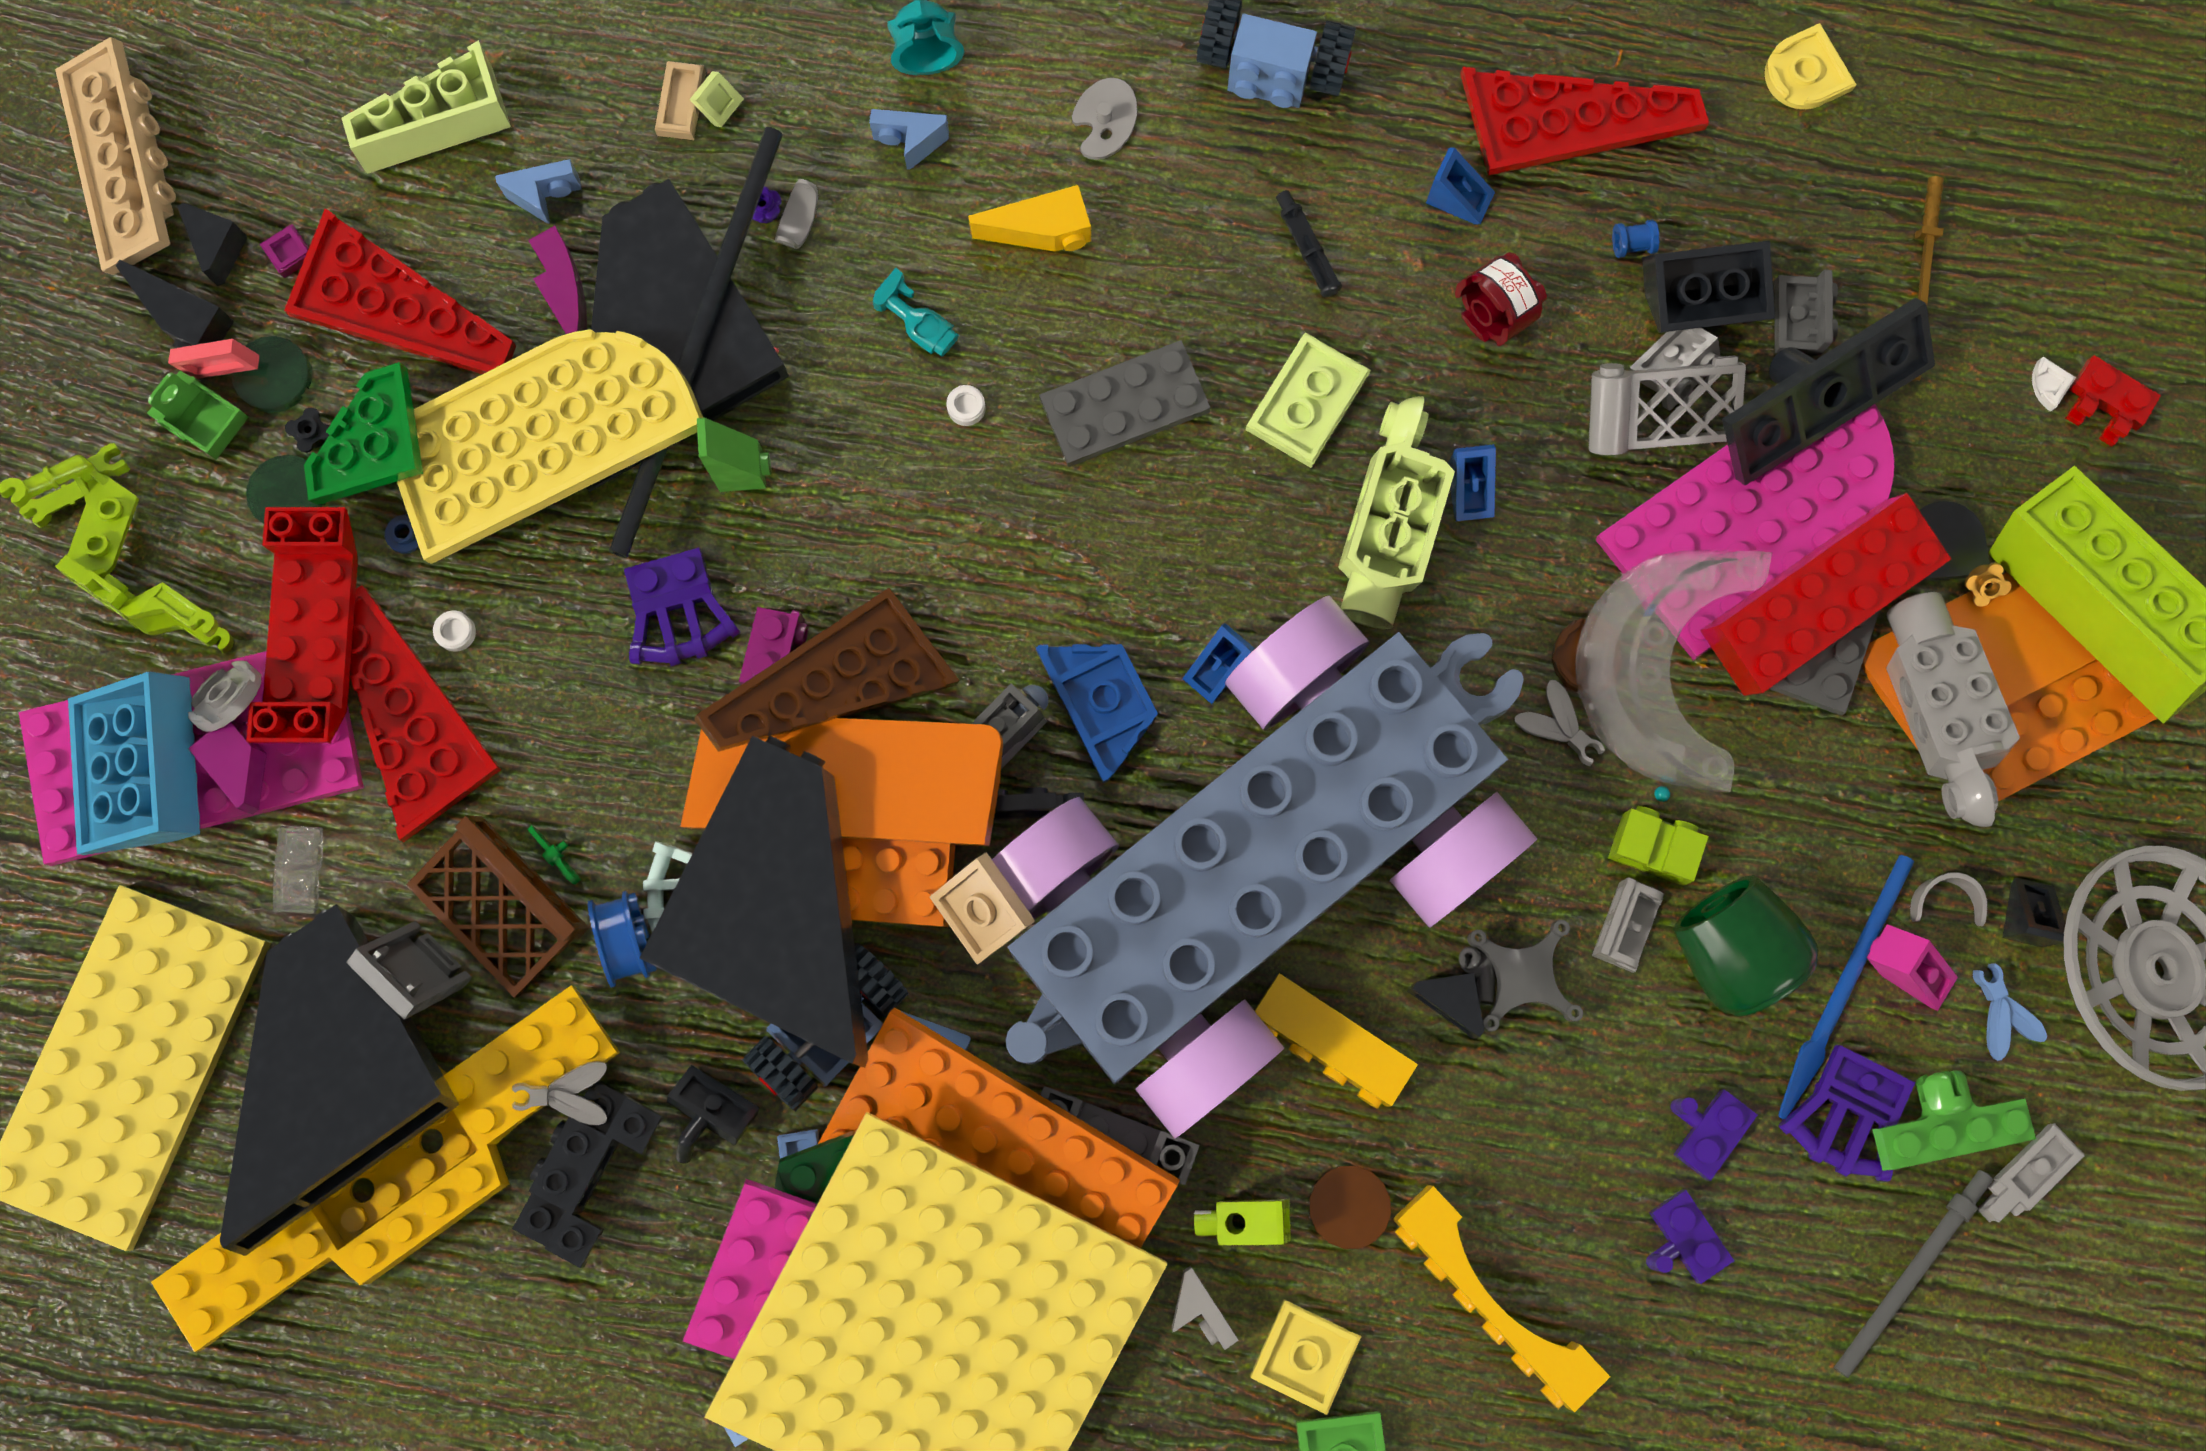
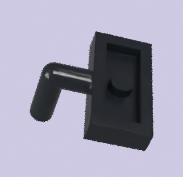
M691 1065L667 1096L668 1104L692 1118L679 1137L676 1152L677 1161L682 1164L691 1161L695 1143L706 1128L731 1144L736 1145L758 1115L760 1107Z

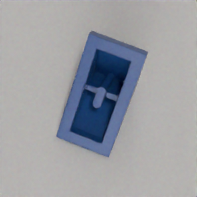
M1449 148L1435 176L1426 204L1470 223L1481 224L1495 191L1455 148Z
M1495 445L1455 449L1448 462V465L1455 471L1450 487L1455 520L1464 521L1494 517Z
M1224 623L1182 679L1208 702L1213 704L1228 688L1225 682L1229 675L1255 648Z

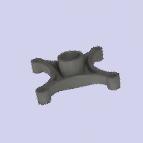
M1559 920L1553 922L1550 926V931L1540 942L1523 949L1505 948L1494 944L1486 938V934L1482 930H1475L1468 934L1467 941L1470 946L1477 947L1487 956L1497 977L1495 1003L1488 1015L1482 1018L1485 1032L1497 1030L1499 1021L1509 1010L1525 1003H1541L1551 1006L1561 1012L1569 1022L1582 1019V1008L1578 1005H1572L1563 997L1557 987L1553 974L1554 949L1560 938L1567 935L1570 931L1567 921ZM1475 935L1479 937L1478 942L1475 940ZM1572 1010L1575 1012V1016H1572ZM1488 1020H1490L1492 1023L1491 1027H1489L1487 1024Z

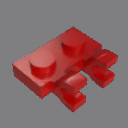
M2093 355L2085 362L2069 389L2079 397L2065 419L2079 426L2083 423L2086 416L2090 418L2098 407L2112 416L2099 437L2101 441L2112 447L2120 437H2126L2131 428L2137 431L2145 424L2161 395Z

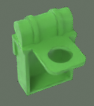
M179 371L177 375L173 372L168 373L148 399V403L152 406L147 412L149 416L157 420V423L183 441L190 442L215 460H217L249 418L243 411L223 399L194 376L190 377L182 371Z

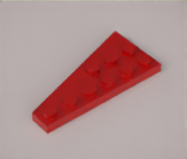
M1462 67L1460 72L1488 176L1706 130L1709 125L1700 89L1653 85L1652 88L1629 86V82L1614 81L1613 84L1594 83V79L1536 73L1533 77L1510 75V71L1504 70L1486 73L1476 72V68Z
M326 208L324 209L284 311L288 316L479 374H484L512 360L516 349V344L513 340L479 316L465 309L455 299L441 292L428 280L383 248H379L356 229L342 222Z
M363 585L359 586L356 589L350 665L352 676L350 678L353 688L358 694L362 708L360 712L377 768L381 771L387 791L385 792L389 807L392 808L397 826L395 829L398 839L405 842L502 769L369 590Z

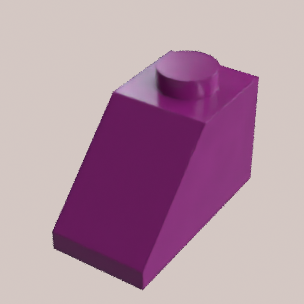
M233 720L220 729L206 733L188 749L234 806L253 815L259 810L267 754L258 743L246 742L248 722L244 721L241 724Z

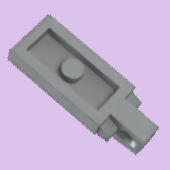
M2055 1123L2048 1124L2036 1136L2035 1140H2032L1993 1178L1994 1181L1988 1187L1993 1194L1977 1210L1988 1222H2000L2009 1212L2014 1216H2018L2023 1211H2030L2084 1157V1153Z

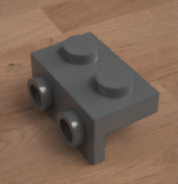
M1824 269L1818 277L1779 275L1774 281L1775 353H1779L1785 348L1793 347L1806 355H1821L1831 343L1835 342L1838 333V322L1836 319H1833V306L1837 300L1838 287L1832 281V270Z

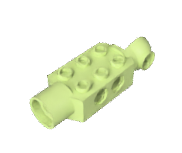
M1423 396L1408 398L1399 404L1390 402L1379 432V435L1387 437V442L1385 446L1378 449L1370 460L1338 566L1349 578L1341 609L1351 621L1372 628L1391 629L1402 594L1413 591L1423 582L1455 473L1445 460L1415 449L1423 437L1429 415L1427 412L1422 411L1424 406Z

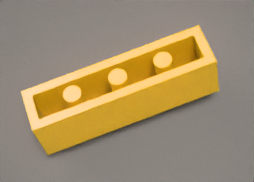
M1280 973L1275 977L1254 1010L1275 1037L1279 1035L1291 1043L1288 1049L1291 1053L1307 1063L1313 1058L1326 1066L1323 1074L1344 1086L1346 1081L1350 1082L1360 1089L1357 1096L1376 1109L1381 1104L1386 1107L1394 1104L1418 1066L1417 1063Z

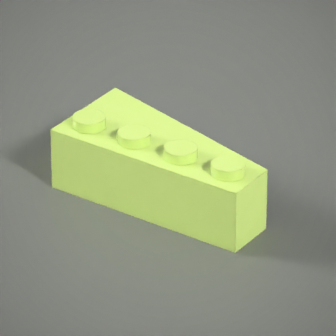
M479 40L467 47L469 52L455 60L451 56L437 64L439 69L420 80L417 76H414L405 81V86L391 96L384 93L342 117L350 149L367 174L511 127L493 68Z

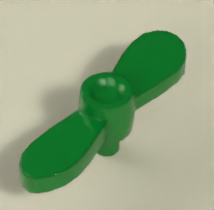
M531 825L527 830L545 850L542 854L543 858L552 866L556 864L564 877L576 885L581 878L563 859V851L569 845L564 840L558 846L550 845L545 837Z

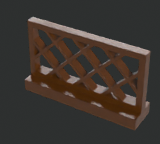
M465 816L455 826L458 831L406 885L514 998H518L573 940L579 939L589 927L482 816ZM462 842L472 850V868H454V850ZM445 861V868H438ZM481 861H482L487 867L481 868ZM435 872H445L444 896H432L422 885ZM454 872H472V896H454ZM481 872H493L499 878V896H481ZM508 889H509L515 896H508ZM472 900L471 924H459L453 918L454 901ZM481 900H499V924H480ZM508 900H520L526 906V924H508ZM438 901H444V907ZM535 917H536L542 924H535ZM526 928V952H507L508 929ZM535 928H547L557 938L558 941L548 952H535ZM465 929H471V935ZM480 929H499V953H487L480 946ZM492 957H499L498 964ZM507 957H526V975L518 983L507 974ZM535 957H542V958L535 964Z

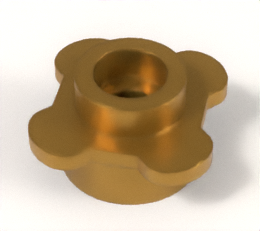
M1999 563L1980 565L1973 569L1966 578L1965 586L1973 592V602L1977 606H1986L1991 599H1995L1999 595H2006L2010 591L2011 583L2004 579L2002 575L2003 567Z

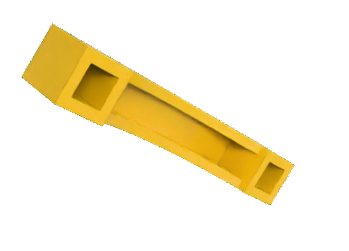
M1427 1185L1393 1218L1394 1222L1399 1226L1395 1231L1396 1235L1409 1249L1413 1250L1417 1246L1428 1257L1423 1263L1440 1282L1447 1278L1457 1289L1452 1294L1453 1297L1467 1312L1471 1313L1476 1309L1486 1320L1481 1326L1498 1345L1505 1341L1515 1352L1511 1360L1526 1376L1530 1377L1534 1373L1545 1384L1540 1391L1558 1410L1564 1405L1575 1413L1610 1376L1580 1344L1571 1341L1567 1346H1562L1544 1340L1521 1326L1494 1301L1478 1280L1464 1252L1457 1227V1222L1462 1216L1434 1186Z

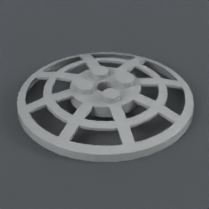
M2142 846L2117 853L2100 862L2087 874L2076 890L2067 913L2064 930V961L2068 983L2075 1004L2088 1029L2103 1049L2121 1066L2137 1077L2160 1087L2179 1091L2205 1090L2206 1050L2203 1047L2206 1046V1025L2195 1035L2184 1015L2193 1011L2198 1004L2206 1006V968L2204 964L2206 959V941L2196 945L2192 938L2176 925L2182 912L2195 924L2206 940V915L2187 899L2197 879L2206 884V860L2185 850L2172 847ZM2135 861H2155L2177 867L2182 872L2172 891L2157 886L2132 887L2129 863ZM2114 869L2118 893L2111 896L2101 906L2092 922L2082 913L2087 896L2097 880L2104 873ZM2136 899H2153L2166 903L2161 919L2142 922ZM2121 906L2128 929L2117 940L2102 929L2109 916ZM2078 931L2087 938L2086 964L2092 986L2087 991L2082 982L2078 961ZM2098 947L2113 956L2112 967L2115 978L2104 983L2100 980L2098 970ZM2156 960L2162 965L2164 970L2162 979L2155 970ZM2122 994L2126 1001L2136 1010L2134 1029L2119 1016L2109 999ZM2100 1005L2113 1026L2132 1041L2133 1059L2114 1042L2100 1023L2093 1007ZM2152 1018L2168 1019L2181 1042L2166 1043L2151 1039ZM2149 1051L2164 1055L2189 1053L2204 1075L2197 1078L2174 1079L2149 1071Z

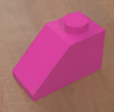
M1888 924L1881 935L1873 941L1870 953L1867 956V959L1882 977L1937 1011L1958 978L1930 940Z

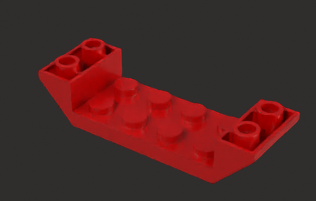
M265 507L262 546L274 554L264 689L263 701L251 702L249 704L246 742L331 743L347 713L358 555L348 509L345 507Z

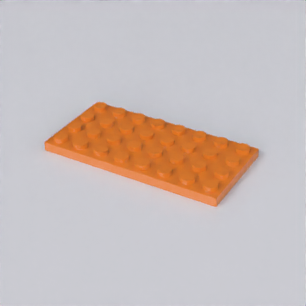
M895 1007L889 1012L868 1051V1062L865 1068L859 1067L818 1142L819 1144L851 1131L856 1132L864 1115L868 1112L1139 1248L1142 1247L1180 1182V1179Z

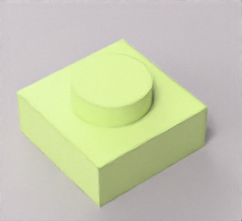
M712 71L689 100L714 126L722 127L744 98L719 72Z

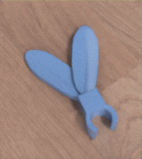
M1989 964L1987 968L1992 971L1993 975L1990 982L1984 979V972L1981 970H1973V979L1977 985L1981 986L1987 1001H1991L1987 1021V1048L1992 1058L1999 1061L2009 1051L2011 1026L2027 1039L2036 1042H2044L2047 1039V1033L2043 1024L2032 1013L2007 996L2009 994L2003 982L2001 967L1997 964Z

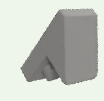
M1189 1266L1183 1270L1172 1331H1177L1202 1314L1205 1320L1198 1325L1211 1345L1219 1341L1224 1350H1226L1239 1340L1192 1267Z

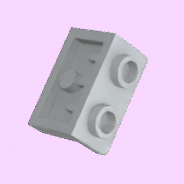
M1702 328L1666 332L1630 367V371L1712 364L1713 357H1720L1718 337ZM1684 377L1673 388V391L1684 401L1692 393L1693 388L1698 382L1693 377ZM1671 378L1662 380L1667 383ZM1656 380L1640 381L1655 392L1662 388ZM1670 394L1662 400V406L1669 411L1678 404Z

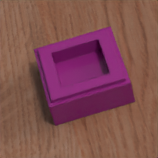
M293 224L260 244L283 278H286L302 267L309 246Z

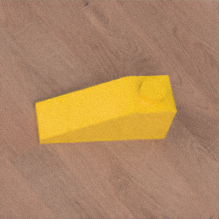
M1078 185L968 216L970 232L974 239L1054 252L1063 249L1065 251H1075L1085 246L1086 243L1091 242V224Z

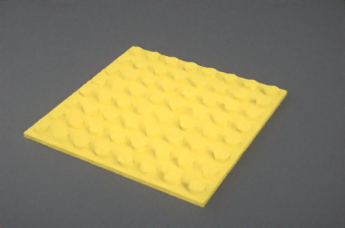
M866 1112L710 1404L705 1418L774 1451H1068L1167 1266V1261Z

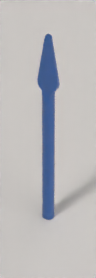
M1898 856L1810 1040L1803 1043L1799 1050L1778 1114L1782 1119L1788 1117L1824 1062L1825 1046L1866 964L1871 945L1879 937L1914 864V861L1907 856Z

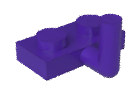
M1725 1089L1719 1090L1703 1114L1697 1111L1698 1104L1693 1098L1674 1099L1670 1105L1672 1112L1693 1128L1673 1155L1705 1180L1711 1181L1758 1114Z
M1680 1190L1649 1212L1668 1240L1666 1244L1648 1255L1646 1264L1651 1270L1663 1273L1670 1272L1673 1268L1672 1260L1679 1256L1696 1283L1702 1284L1734 1262V1259L1687 1190Z

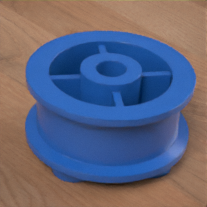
M623 891L622 898L598 905L593 900L588 901V912L596 947L610 987H616V980L639 973H642L645 978L650 977V972L656 971L657 967L640 959L648 942L647 938H650L644 914H641L636 893L628 894L627 891Z

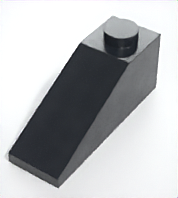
M120 259L117 262V269L163 332L174 340L172 347L181 348L224 339L234 321L220 307Z

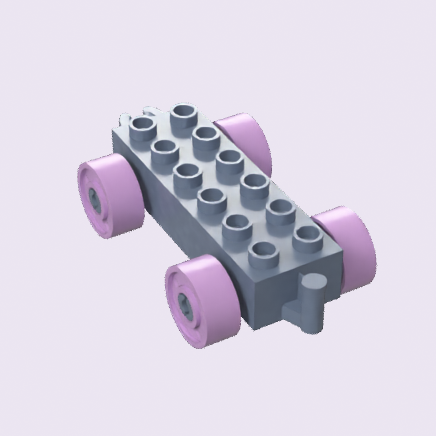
M1325 596L1303 609L1254 649L1234 669L1225 682V685L1264 731L1276 726L1301 708V711L1091 879L1090 876L1115 853L1119 845L1080 797H1076L1045 815L992 859L1034 920L1046 912L1049 913L1007 947L1012 957L1042 993L1027 1022L1022 1023V1021H1019L1008 1031L1006 1048L1009 1054L1016 1061L1025 1064H1036L1042 1061L1047 1054L1083 1044L1112 1082L1116 1084L1159 1049L1168 1062L1135 1090L1174 1138L1180 1136L1284 1049L1283 1045L1245 999L1212 1026L1201 1014L1411 841L1422 853L1392 877L1390 882L1430 928L1486 884L1537 840L1536 836L1498 792L1494 793L1465 818L1454 808L1458 802L1487 780L1508 760L1479 725L1488 724L1503 715L1520 695L1524 680L1522 673L1516 669L1509 670L1496 681L1495 688L1491 693L1485 696L1471 695L1463 689L1459 674L1464 664L1470 661H1478L1486 655L1492 647V639L1489 635L1484 633L1469 634L1453 641L1442 653L1436 664L1430 668L1398 632L1346 675L1342 676L1341 673L1365 651L1370 642L1331 596Z

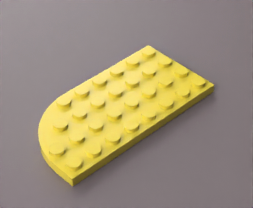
M583 330L552 339L415 408L414 415L423 474L397 481L423 560L433 564L697 433V418H703L694 393L682 372L664 353L639 337L616 331V333H595L593 330Z

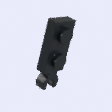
M1034 787L1025 789L1024 794L1008 795L1007 790L998 789L994 820L1043 818L1073 798L1080 797L1085 803L1084 793L1056 795V792L1048 793L1047 788Z

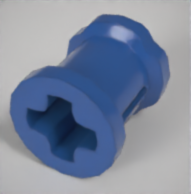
M1651 219L1642 225L1624 226L1623 223L1615 224L1612 232V241L1616 257L1622 258L1627 253L1647 251L1650 254L1657 253L1659 250V228L1657 222Z

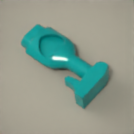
M895 268L875 291L872 301L874 309L880 312L885 311L887 308L904 320L906 333L915 343L930 354L936 352L943 357L955 344L959 334L952 330L954 325L935 311L928 308L914 309L897 297L898 293L908 298H913L914 291L906 286L903 273Z

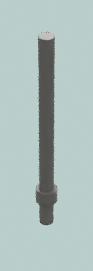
M1978 1170L1961 1195L1956 1193L1946 1206L1949 1210L1834 1366V1369L1844 1377L1849 1378L1962 1222H1969L1978 1209L1976 1203L1993 1181V1178L1987 1173Z

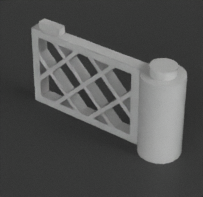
M1733 355L1713 357L1712 364L1634 371L1624 370V365L1617 363L1600 365V370L1594 371L1591 379L1589 451L1599 455H1618L1631 449L1726 442L1725 431L1715 432L1707 424L1723 408L1730 414L1743 406L1746 364L1738 362V357ZM1733 373L1732 387L1720 397L1710 386L1722 374ZM1684 377H1693L1700 385L1683 401L1673 391V388ZM1671 378L1667 383L1662 380ZM1656 380L1662 388L1646 404L1639 398L1640 381ZM1707 391L1717 402L1700 418L1690 407ZM1670 394L1680 405L1663 421L1653 409ZM1687 411L1697 423L1686 434L1677 435L1670 427ZM1650 414L1660 426L1649 437L1637 438L1638 425ZM1703 428L1707 431L1704 433H1700ZM1666 431L1670 434L1667 436H1662Z

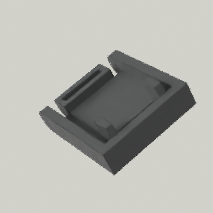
M416 921L356 948L346 962L403 1020L460 991L472 978L466 971L452 977L460 969L461 965L429 933L418 937L415 943L411 941L422 928Z

